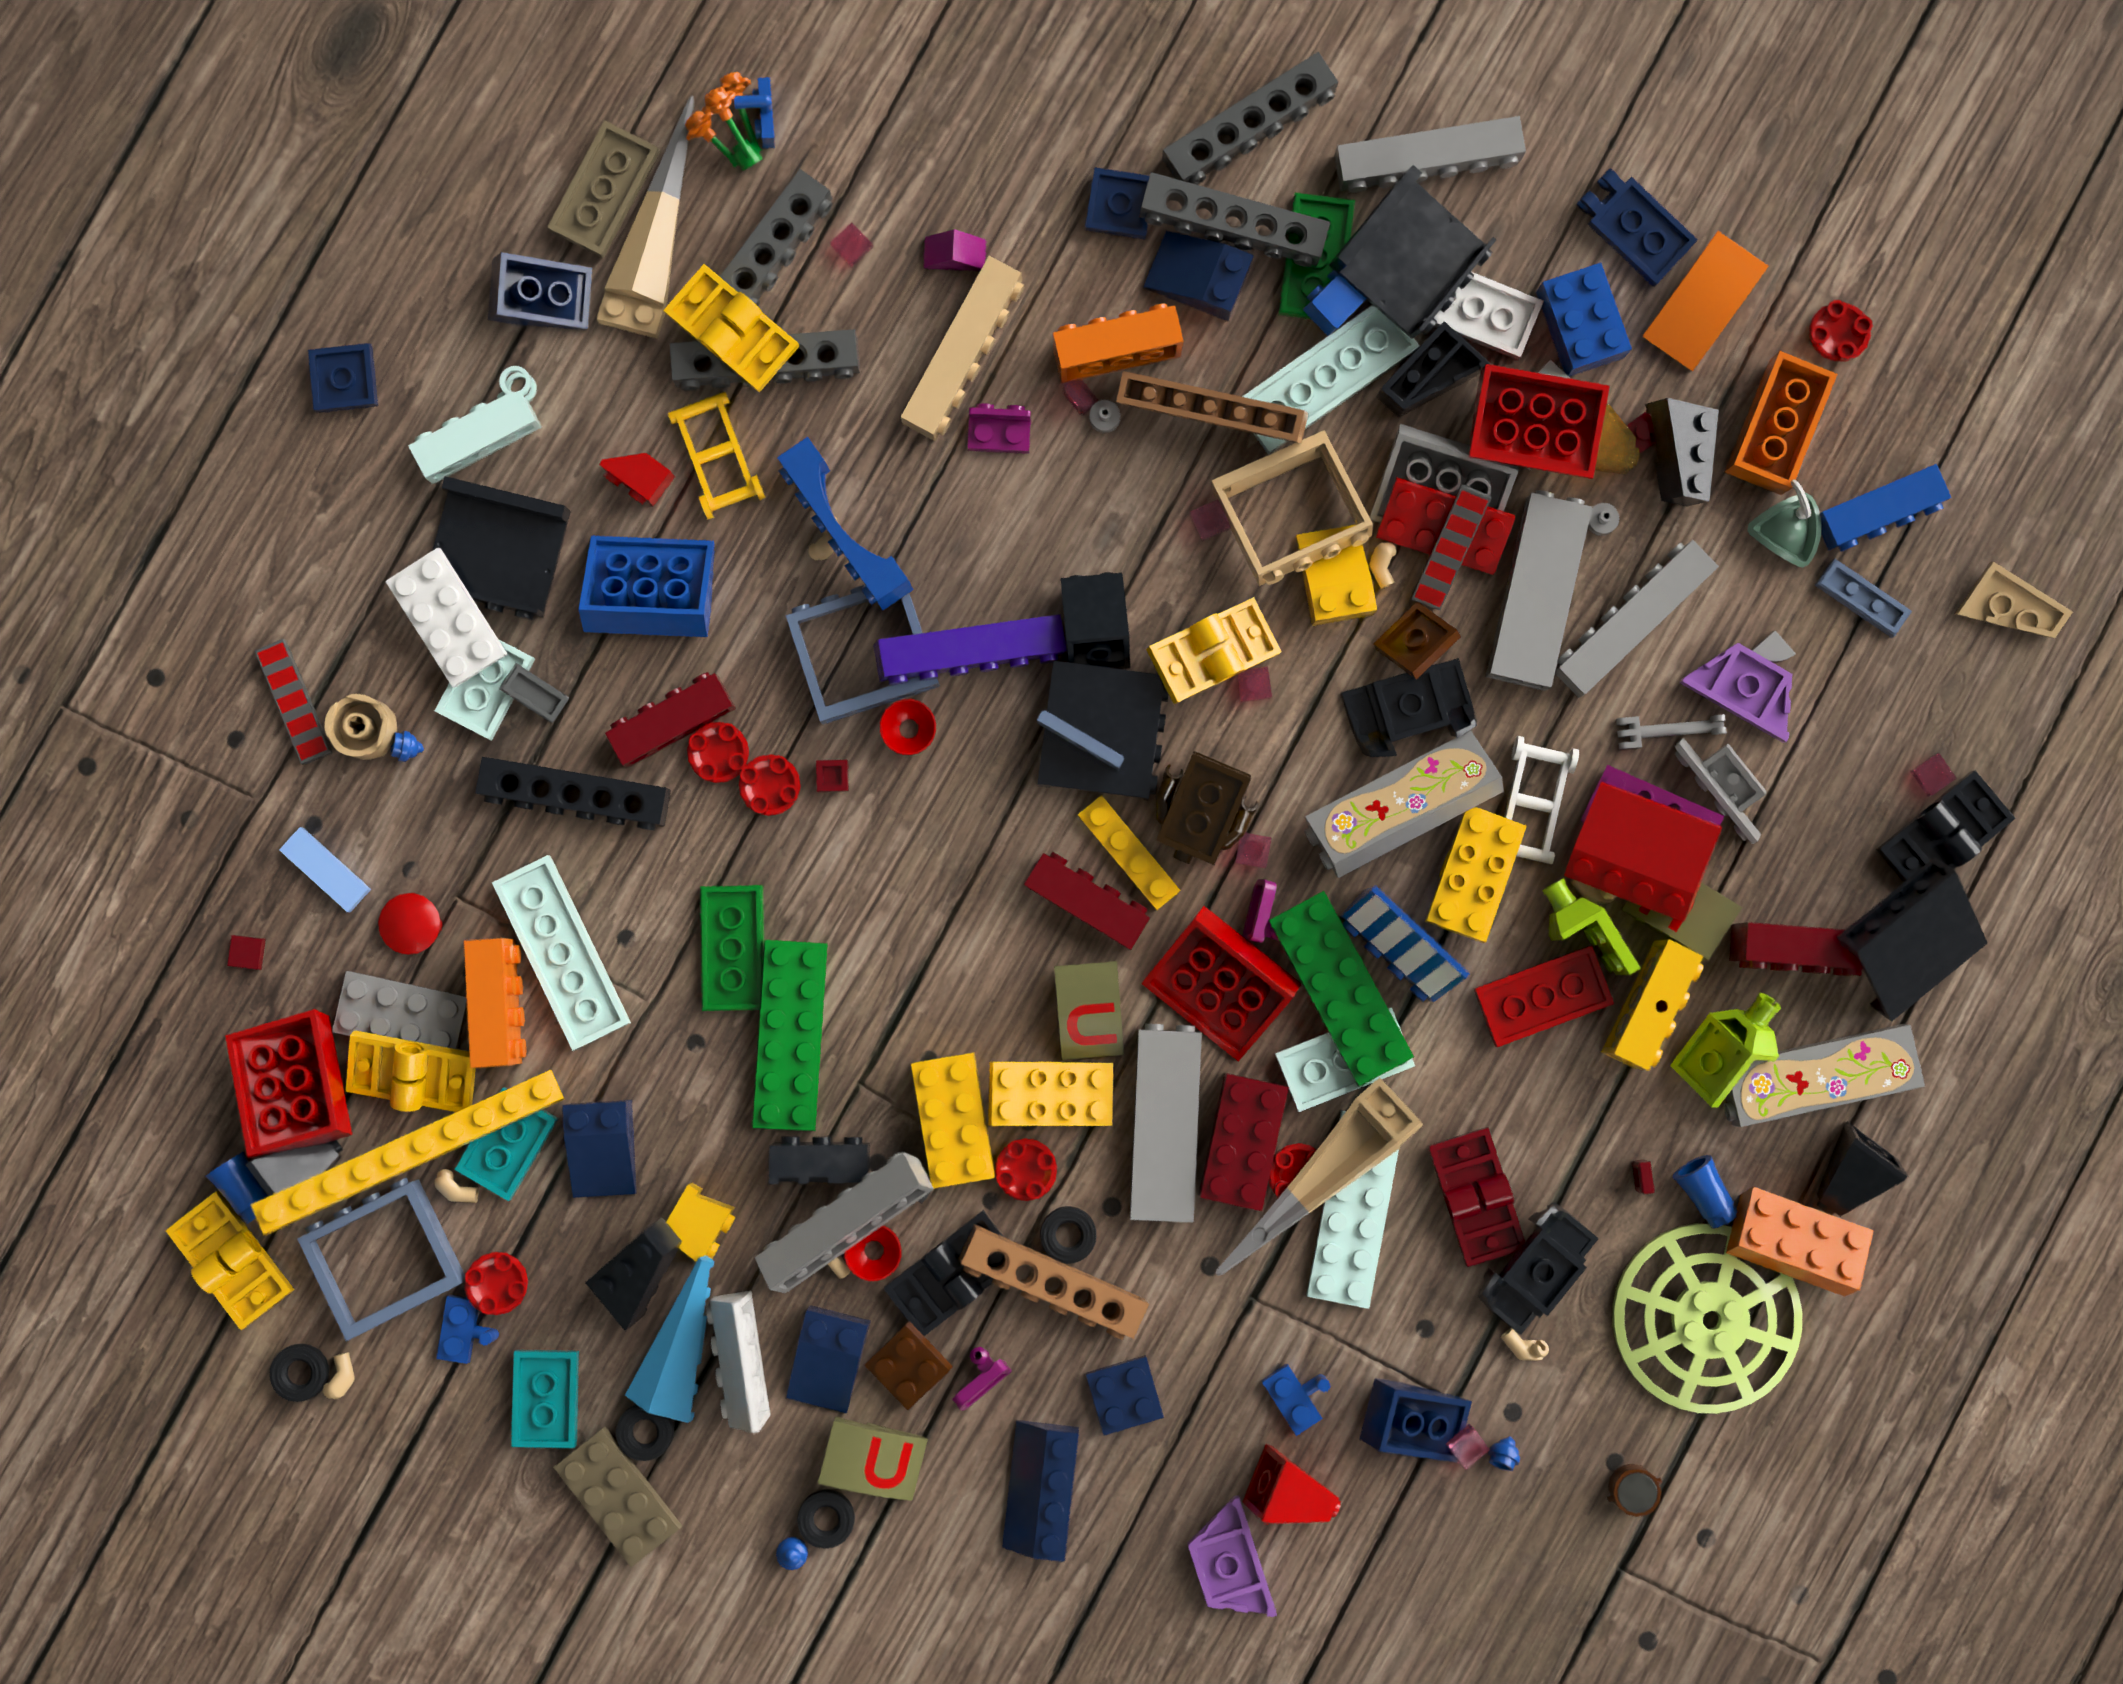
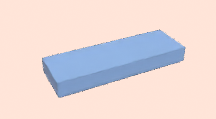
M299 827L279 849L347 912H351L371 890L303 827Z

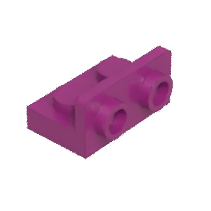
M986 403L976 404V408H969L968 451L1029 454L1031 411L1025 410V407L1021 405H1008L1006 409H994V405Z

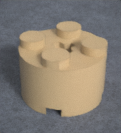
M351 694L330 707L325 718V732L333 747L340 753L362 760L375 759L384 756L394 743V733L397 732L396 716L387 705L374 698L362 694ZM359 724H365L364 730L359 731L357 727Z

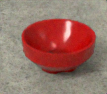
M898 700L892 703L881 717V737L890 750L897 754H919L926 750L935 738V717L932 711L918 700ZM907 720H913L918 724V733L913 738H905L900 732L901 724Z
M883 1225L845 1251L844 1257L848 1268L855 1276L867 1281H879L887 1278L896 1270L901 1260L902 1247L897 1235L890 1228ZM870 1241H878L882 1244L884 1253L879 1259H871L866 1255L865 1247Z

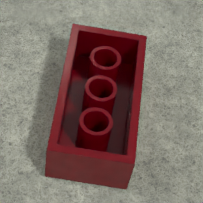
M1752 922L1731 925L1729 961L1739 962V968L1767 969V964H1770V970L1799 971L1800 966L1802 967L1801 973L1830 974V969H1833L1832 975L1862 976L1863 970L1858 958L1841 946L1837 939V936L1845 931L1843 929Z
M1224 1073L1198 1193L1200 1198L1258 1211L1263 1210L1289 1087Z

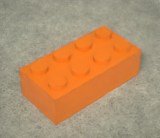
M1167 304L1154 305L1149 308V311L1138 314L1135 310L1126 311L1119 314V318L1107 320L1106 317L1095 318L1088 322L1089 325L1076 327V324H1067L1059 327L1057 332H1053V349L1061 384L1181 357L1184 342L1176 306L1168 307Z
M1782 351L1775 354L1768 362L1725 473L1779 495H1783L1792 489L1791 481L1796 480L1838 374Z
M506 938L464 941L470 1068L522 1064V1057H526V1041L521 1039L520 1028L525 1023L524 1009L519 1007V995L523 994L522 977L518 976L517 964L521 963L520 945H516V939Z
M1752 1187L1740 1194L1737 1206L1738 1213L1732 1225L1726 1249L1727 1254L1844 1297L1860 1290L1873 1230L1756 1187Z

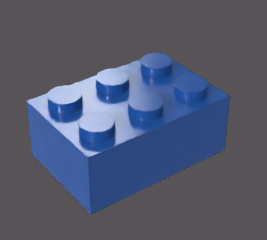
M1601 262L1544 281L1537 289L1536 294L1538 299L1543 300L1541 308L1562 368L1569 377L1624 359L1632 350Z

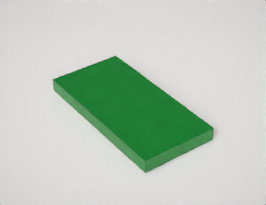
M1294 193L1293 212L1329 221L1330 225L1317 266H1299L1293 262V259L1286 258L1278 315L1311 319L1302 310L1310 302L1306 297L1319 284L1324 288L1331 281L1327 277L1333 271L1329 264L1351 238L1356 200ZM1289 234V243L1299 244L1301 242L1296 234Z
M700 886L702 1011L760 1010L764 951V886Z

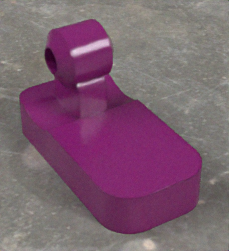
M1258 879L1254 885L1242 934L1248 941L1262 943L1265 937L1278 940L1269 923L1277 888L1275 882Z
M976 1347L971 1351L970 1359L974 1364L978 1365V1369L982 1374L952 1398L959 1410L962 1411L972 1406L1012 1372L1004 1360L999 1359L994 1362L989 1352L981 1347Z

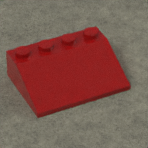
M1485 364L1480 371L1475 398L1469 458L1593 479L1610 385Z
M1601 782L1573 848L1564 876L1684 922L1693 906L1722 826Z
M1203 906L1141 984L1239 1062L1294 998L1302 983L1207 907Z
M313 1009L225 1035L247 1157L324 1144L353 1135L329 1015Z

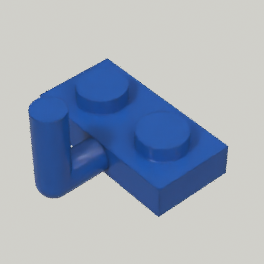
M770 77L758 78V89H752L753 95L735 96L734 106L735 109L760 108L761 119H754L756 138H762L763 149L775 148Z
M447 1296L436 1359L468 1364L471 1360L474 1338L479 1339L482 1345H488L499 1337V1332L495 1328L476 1326L479 1310L471 1304L467 1297Z
M1287 1363L1261 1380L1296 1436L1323 1419L1309 1398L1317 1390L1326 1392L1330 1389V1382L1323 1374H1319L1301 1385Z

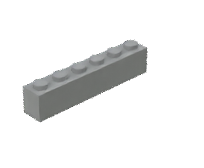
M1520 116L1337 145L1334 158L1340 191L1349 190L1350 193H1358L1366 190L1368 186L1379 185L1380 188L1394 186L1399 178L1413 165L1422 172V175L1416 181L1417 183L1427 180L1430 176L1439 175L1440 178H1449L1457 175L1458 172L1470 170V173H1480L1486 171L1491 166L1500 165V168H1511L1518 165V162H1521L1526 149Z
M1694 540L1685 546L1681 542L1667 554L1670 560L1663 567L1659 563L1645 575L1648 581L1641 588L1637 584L1623 596L1626 602L1619 609L1615 606L1609 609L1600 618L1604 623L1597 630L1591 627L1578 639L1582 644L1574 652L1569 648L1558 658L1557 663L1559 666L1556 668L1555 674L1578 698L1584 696L1719 567Z
M904 1152L890 1157L885 1166L878 1171L866 1174L862 1178V1182L854 1188L842 1191L837 1196V1200L830 1205L818 1208L813 1212V1217L806 1222L791 1227L786 1236L767 1244L763 1249L764 1251L757 1255L755 1260L769 1289L786 1294L934 1190L919 1159Z

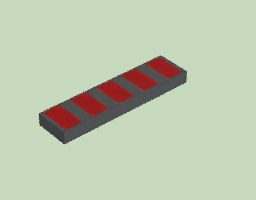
M1463 484L1461 485L1412 594V600L1439 611L1441 610L1491 500L1490 495Z
M281 639L255 650L300 763L306 765L332 754V749L287 640Z

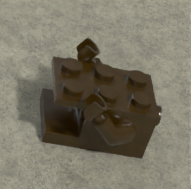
M1193 751L1185 772L1181 769L1178 776H1172L1169 773L1171 764L1167 765L1164 771L1163 781L1156 795V819L1162 825L1156 841L1176 849L1173 858L1190 864L1192 858L1196 857L1215 865L1220 851L1229 850L1245 835L1251 821V816L1256 812L1259 803L1256 801L1253 808H1248L1244 804L1246 799L1244 795L1252 779L1250 774Z

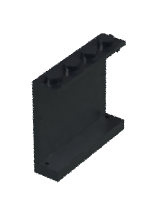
M1414 165L1399 178L1329 264L1333 270L1411 339L1420 333L1426 335L1437 323V320L1434 319L1436 314L1440 310L1445 312L1456 299L1453 293L1458 287L1463 289L1472 280L1474 274L1471 271L1477 264L1482 266L1493 253L1490 247L1496 241L1492 237L1487 242H1482L1416 182L1422 175V172Z
M445 476L442 489L448 494L433 550L441 548L472 599L476 602L484 603L485 609L498 613H503L504 608L515 611L514 616L526 620H533V616L543 618L571 511L565 505Z
M1054 661L1047 712L1124 756V761L1119 770H1116L1045 728L1038 787L1069 788L1144 798L1146 801L1149 800L1150 794H1156L1158 776L1152 775L1153 764H1160L1162 745H1157L1156 741L1158 732L1164 733L1166 714H1160L1161 703L1168 702L1169 696L1159 674Z
M1935 857L1837 936L1840 945L1858 958L1877 998L1870 1003L1871 1007L1891 1022L1988 944L1957 872Z

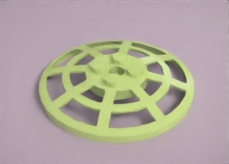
M1709 1223L1678 1226L1661 1233L1647 1242L1632 1257L1624 1269L1616 1287L1612 1305V1325L1615 1342L1622 1360L1633 1377L1647 1391L1663 1402L1679 1409L1696 1413L1717 1414L1734 1411L1750 1405L1768 1394L1782 1380L1792 1365L1799 1348L1802 1333V1308L1793 1277L1780 1273L1781 1275L1765 1283L1754 1269L1738 1260L1736 1256L1727 1254L1726 1249L1732 1227L1726 1225L1718 1228H1711ZM1697 1234H1721L1728 1236L1724 1255L1719 1253H1701L1685 1257L1676 1240ZM1665 1246L1674 1264L1669 1266L1657 1278L1650 1292L1632 1287L1631 1284L1642 1265L1656 1251ZM1703 1263L1721 1264L1717 1282H1699L1691 1266ZM1734 1268L1746 1275L1756 1285L1757 1289L1741 1297L1737 1291L1731 1288L1730 1283ZM1680 1273L1687 1288L1682 1291L1676 1301L1661 1297L1660 1294L1667 1283L1676 1274ZM1785 1287L1788 1288L1794 1310L1792 1339L1776 1335L1777 1313L1772 1295ZM1627 1298L1645 1304L1644 1326L1649 1344L1632 1351L1629 1347L1625 1330V1305ZM1764 1301L1767 1311L1766 1331L1750 1326L1748 1309ZM1656 1308L1672 1314L1671 1322L1674 1332L1660 1339L1657 1337L1655 1328ZM1709 1311H1715L1719 1319L1717 1325L1713 1328H1706L1703 1324V1317ZM1745 1339L1762 1343L1755 1357L1742 1367L1735 1351L1741 1347ZM1682 1344L1687 1350L1694 1353L1689 1370L1685 1371L1676 1365L1667 1356L1665 1351ZM1771 1347L1787 1351L1786 1358L1776 1374L1763 1387L1754 1392L1747 1376L1762 1364L1769 1354ZM1656 1356L1658 1361L1668 1371L1684 1380L1678 1396H1672L1655 1385L1642 1371L1638 1362ZM1724 1357L1731 1372L1728 1375L1718 1377L1701 1376L1707 1358L1717 1359ZM1735 1382L1742 1399L1718 1405L1690 1402L1697 1385L1717 1387Z

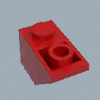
M647 453L602 459L599 463L605 471L603 477L616 487L620 483L630 489L627 494L641 505L647 501L654 506L675 478L668 468Z

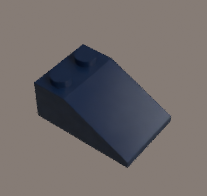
M1166 230L1143 288L1229 322L1254 255L1227 244Z
M501 252L492 259L488 320L515 325L587 330L592 268Z
M632 1100L562 1105L564 1140L573 1198L637 1194Z
M810 1305L806 1310L786 1398L847 1414L871 1320Z
M1375 1378L1359 1439L1380 1452L1457 1462L1472 1401L1402 1382Z

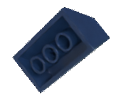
M1016 1420L1002 1548L1034 1559L1065 1562L1079 1427Z

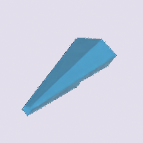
M707 1255L699 1257L625 1394L626 1397L647 1413L686 1423L691 1422L694 1418V1412H691L693 1396L698 1390L695 1378L697 1365L701 1363L707 1321L704 1309L706 1298L710 1297L711 1290L707 1286L709 1271L714 1266V1260Z

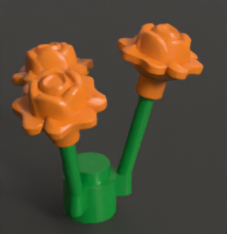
M734 72L720 78L721 86L712 89L705 95L706 105L701 109L703 112L698 110L686 120L685 127L689 131L686 139L689 141L693 138L703 137L708 143L712 142L728 158L733 168L739 165L741 170L745 171L761 161L763 157L759 153L762 149L755 138L745 108L738 109L749 140L743 139L731 118L733 114L729 107L732 102L734 105L735 96H743L742 93L751 84L748 78H743L739 72ZM713 114H719L723 122L726 121L738 144L732 148L735 153L734 155L716 138L717 134L711 129V117Z

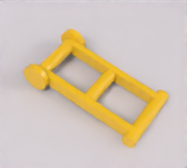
M726 391L668 413L671 423H678L704 492V495L699 496V500L708 520L714 518L713 511L755 495H758L759 500L766 498L758 476L751 477L726 411L725 405L730 403ZM719 408L730 441L696 453L684 420ZM735 452L747 485L713 498L701 464Z

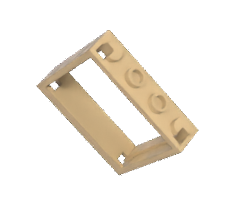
M1325 430L1303 439L1302 444L1294 443L1211 480L1212 493L1259 586L1265 583L1268 585L1275 584L1282 580L1285 574L1294 570L1296 572L1304 571L1313 564L1312 562L1321 558H1333L1341 552V549L1350 545L1353 547L1360 546L1372 536L1373 523ZM1321 457L1356 525L1262 567L1228 498Z

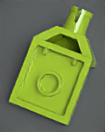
M1564 878L1542 890L1554 910L1549 915L1548 936L1551 941L1564 940L1582 928L1587 927L1584 930L1585 935L1593 946L1598 945L1603 953V956L1600 957L1601 961L1610 973L1614 971L1616 975H1630L1640 969V966L1603 907L1583 897L1576 898L1573 896Z
M1759 993L1754 1003L1747 1010L1733 1009L1709 1013L1670 1065L1711 1107L1718 1108L1754 1060L1775 1062L1779 1057L1775 1033L1768 1025L1773 1016L1779 1012L1781 1006L1778 1003L1772 1005L1775 1000L1764 993Z

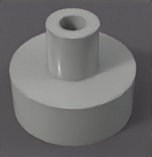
M1109 400L1096 402L1090 410L1089 419L1092 427L1101 433H1109L1115 430L1120 422L1118 406Z
M1608 503L1595 505L1591 511L1588 529L1600 536L1611 533L1619 523L1617 509Z

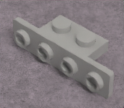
M1684 738L1679 740L1675 745L1677 750L1675 755L1683 766L1691 767L1696 774L1695 780L1705 792L1709 790L1715 797L1714 803L1717 809L1724 816L1729 815L1735 822L1734 829L1743 840L1748 839L1752 844L1756 843L1761 834L1743 811L1765 796L1767 791L1729 744H1726L1702 761Z

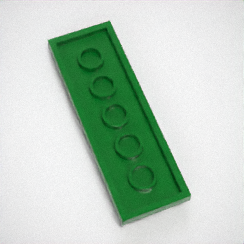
M1325 891L1269 920L1273 931L1358 1087L1414 1058L1412 1051Z
M764 940L752 1128L815 1131L828 943Z

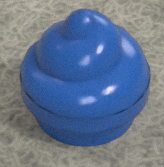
M403 730L402 733H394L395 740L390 750L391 757H396L398 761L406 762L409 758H414L418 753L424 751L423 745L409 731Z
M1511 1436L1501 1439L1498 1443L1490 1446L1488 1454L1490 1455L1489 1463L1505 1471H1513L1515 1465H1519V1450L1515 1447V1441Z
M797 1537L784 1539L776 1550L778 1563L787 1570L799 1569L804 1565L808 1557L806 1544Z

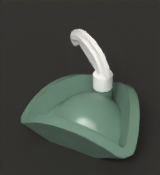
M1794 479L1791 481V485L1797 495L1779 502L1757 516L1748 524V533L1766 548L1788 562L1799 567H1805L1812 561L1819 546L1821 516L1814 498L1805 493L1802 486Z

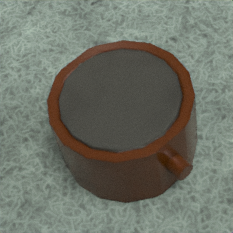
M1622 1465L1610 1477L1608 1484L1610 1496L1607 1497L1609 1503L1614 1502L1627 1515L1635 1517L1646 1516L1653 1512L1660 1502L1661 1489L1659 1484H1662V1480L1660 1477L1656 1479L1654 1475L1640 1465Z

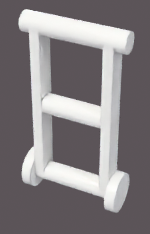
M1516 737L1511 759L1517 761L1504 818L1512 820L1515 805L1550 813L1542 849L1520 844L1517 857L1553 864L1555 852L1550 851L1567 774H1573L1576 769L1579 749L1572 748L1568 754L1525 744L1524 737ZM1526 757L1561 764L1553 801L1518 793Z

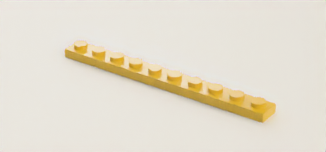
M549 1070L256 1202L251 1206L263 1234H270L565 1099L552 1070Z

